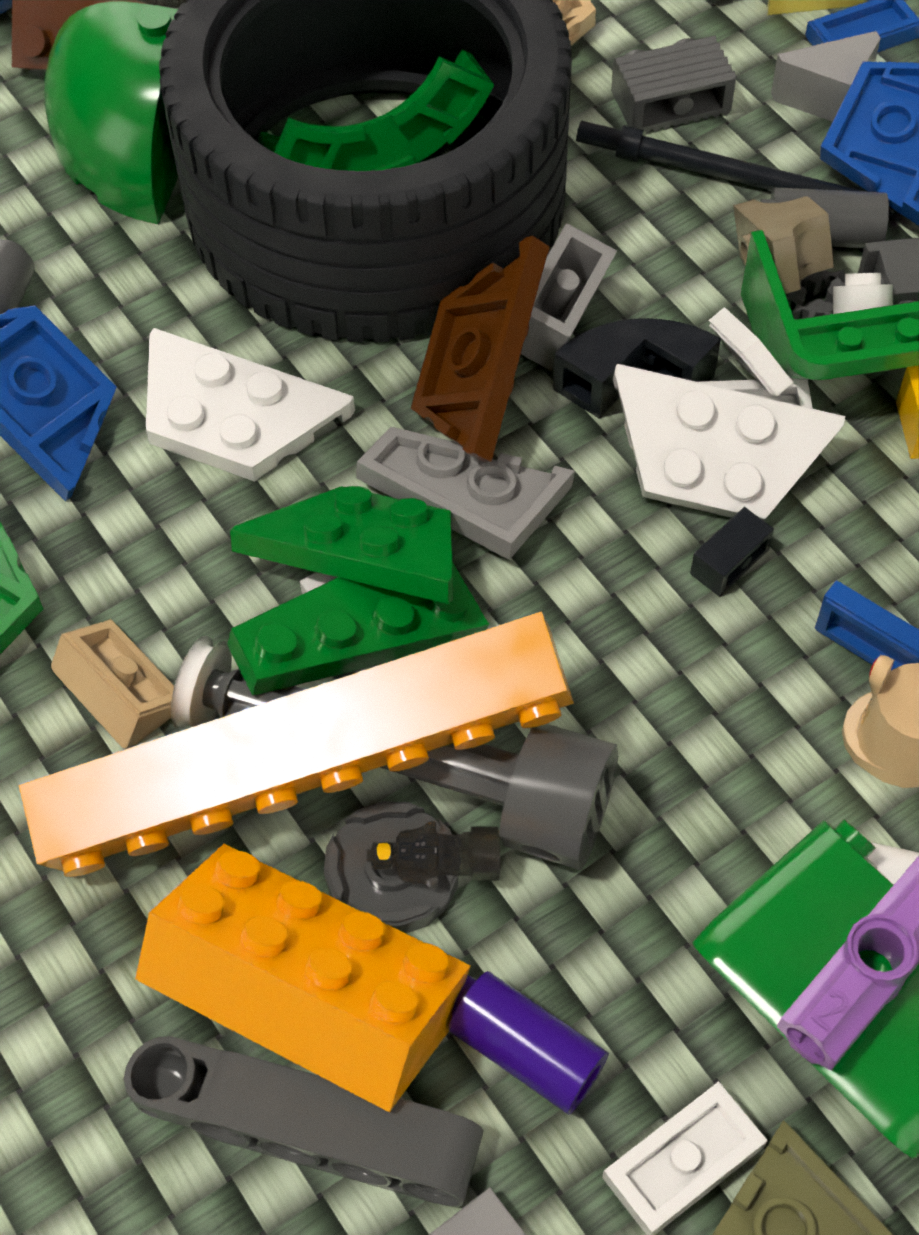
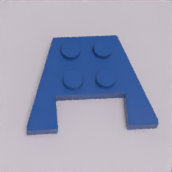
M862 62L821 145L820 159L866 191L886 192L889 206L918 226L919 63Z

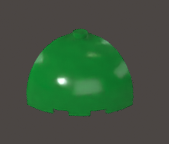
M111 1L90 5L77 11L64 22L49 55L45 75L44 103L50 135L60 163L76 185L81 182L86 188L97 194L99 203L120 214L158 225L179 178L165 113L159 73L163 41L166 38V32L171 21L175 20L174 15L178 9L126 1Z

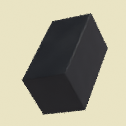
M744 506L693 554L690 575L720 597L769 551L774 528Z

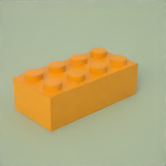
M223 844L149 912L135 980L390 1113L449 1032V1024L453 1017L452 1010L466 982L471 965L446 954L435 945L424 943L382 922L370 913L355 909L319 891L310 883L299 881L258 861L247 852L238 851Z

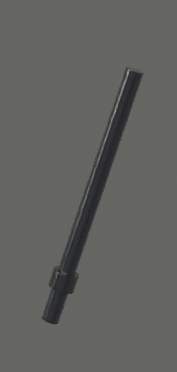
M581 120L577 130L576 142L616 151L615 156L617 158L636 163L639 158L770 191L773 188L863 191L645 136V130L626 125L619 130ZM890 206L888 213L889 221L892 220L894 209Z

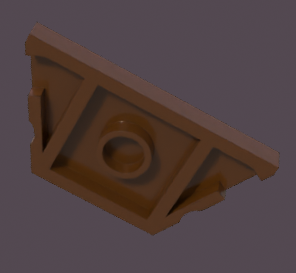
M534 236L526 237L519 242L520 257L508 266L501 268L492 262L477 273L469 284L458 287L441 300L411 405L413 411L433 423L434 427L442 434L459 443L466 453L485 463L491 462L507 402L514 387V376L523 343L529 332V321L550 247Z

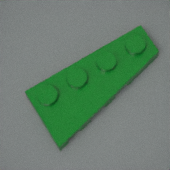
M452 562L453 600L449 604L337 577L231 628L227 646L252 696L382 665L487 630L489 623Z

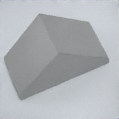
M877 31L778 54L771 90L772 98L775 102L833 122L862 62H875L881 39Z

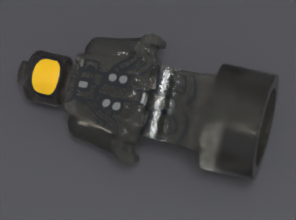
M430 821L419 828L400 831L396 837V847H393L391 842H373L371 849H367V862H371L373 869H391L393 864H396V873L401 881L411 884H426L431 889L438 887V875L470 876L471 881H499L500 837L498 826H470V832L454 835H437V823Z

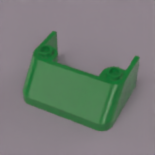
M763 230L751 232L741 297L754 335L759 338L790 378L827 380L919 366V301L794 320Z

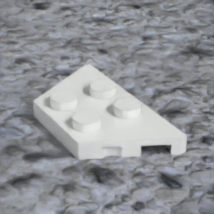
M153 328L150 333L146 433L151 445L256 481L276 468L279 461L285 456L297 454L312 444L315 431L336 417L343 423L351 418L355 412L354 396Z
M616 364L613 376L615 390L618 389L625 416L624 426L629 445L633 449L637 463L636 473L642 496L731 518L745 506L765 521L783 497L840 431L846 417L621 364Z

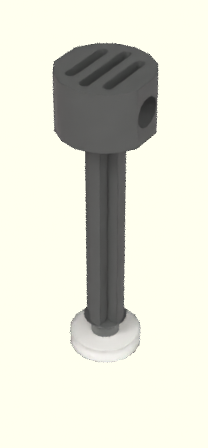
M205 635L197 639L181 664L172 695L171 719L174 727L182 729L189 724L192 728L213 721L217 713L222 718L305 689L291 686L252 696L239 668L231 671L232 654L227 646V642L222 641L214 646L212 639ZM544 724L531 728L520 754L486 744L470 749L456 750L452 743L427 751L429 760L421 765L402 771H393L503 806L499 837L503 846L582 870L591 854L603 822L615 779L619 756L617 744L550 724ZM388 765L379 767L382 769L389 770Z

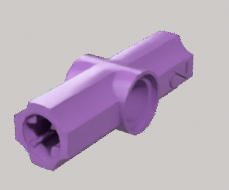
M919 856L870 914L853 925L842 947L778 1021L777 1028L785 1035L790 1046L811 1064L822 1065L831 1071L881 1009L897 997L906 979L918 966ZM870 950L884 955L890 962L892 970L881 972L871 969L861 960L858 952Z

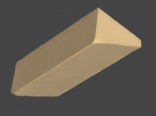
M112 619L61 634L51 663L53 672L122 748L127 749L139 743L171 719V701L174 685Z

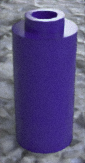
M490 971L482 974L477 980L470 975L467 976L466 982L452 1010L453 1017L449 1024L450 1033L568 1115L585 1098L609 1056V1052Z

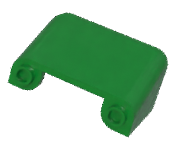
M845 819L836 828L825 820L819 823L718 914L692 942L702 957L786 1040L785 1035L777 1028L778 1021L842 947L853 925L863 917L868 916L894 885L868 859L876 847ZM870 950L858 952L861 960L871 969L881 972L892 970L890 962L884 955ZM919 964L906 979L897 997L881 1009L831 1071L822 1065L812 1064L892 1144L913 1159L919 1157Z

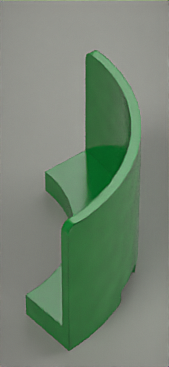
M462 50L454 63L439 56L428 77L409 98L391 111L375 119L348 126L331 127L312 125L288 118L281 137L260 132L257 141L268 150L286 159L318 168L343 171H374L405 167L419 163L436 152L446 142L450 145L455 141L480 111L494 84L472 54Z

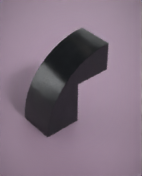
M628 319L603 324L576 336L555 352L553 390L600 419L620 398L618 389L615 390L613 382L616 364L690 381L706 382L715 376L721 338L698 327L665 319Z

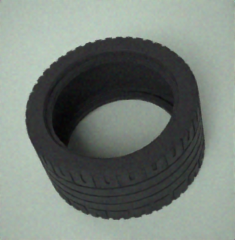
M186 0V3H182L175 13V20L171 21L166 32V38L163 41L159 64L160 86L190 235L202 263L206 264L208 272L215 280H219L220 286L228 294H235V299L246 308L253 307L254 313L267 320L273 318L276 324L288 329L296 327L300 333L311 336L318 333L322 334V338L339 340L341 337L347 338L348 342H364V339H373L374 342H389V338L399 337V341L414 339L415 335L421 333L424 336L431 335L441 300L458 287L469 284L477 273L492 262L501 268L508 266L520 257L519 242L526 237L534 236L550 246L549 254L550 248L554 245L558 236V229L561 227L565 208L572 50L569 32L565 21L562 19L563 15L558 5L553 0ZM462 50L472 54L494 84L487 100L474 118L484 126L479 133L463 145L444 155L405 167L374 171H343L318 168L286 159L268 150L257 141L260 132L267 133L274 125L292 113L327 99L368 92L413 94L428 77L439 56L454 63Z

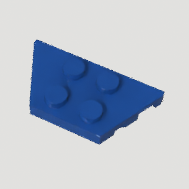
M35 305L8 309L3 314H0V436L64 501H67L74 493L117 387Z

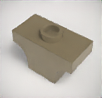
M808 196L781 203H762L754 199L733 205L739 253L744 265H746L751 232L763 230L785 294L801 290L800 282L805 277L816 272L834 268L829 214Z

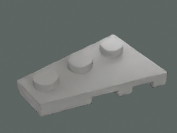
M390 427L357 461L356 478L392 498H415L424 501L428 506L450 510L452 530L510 560L572 488L575 470L558 466L553 467L552 473L521 466L522 458L500 453L497 460L492 459L491 462L485 463L465 453L463 447L457 442Z

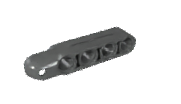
M172 1036L156 1037L145 1042L131 1056L124 1074L125 1089L129 1098L138 1110L151 1117L189 1127L206 1137L444 1206L458 1207L464 1204L484 1132L481 1126L463 1116L401 1098L389 1113L319 1075L236 1052L218 1050Z

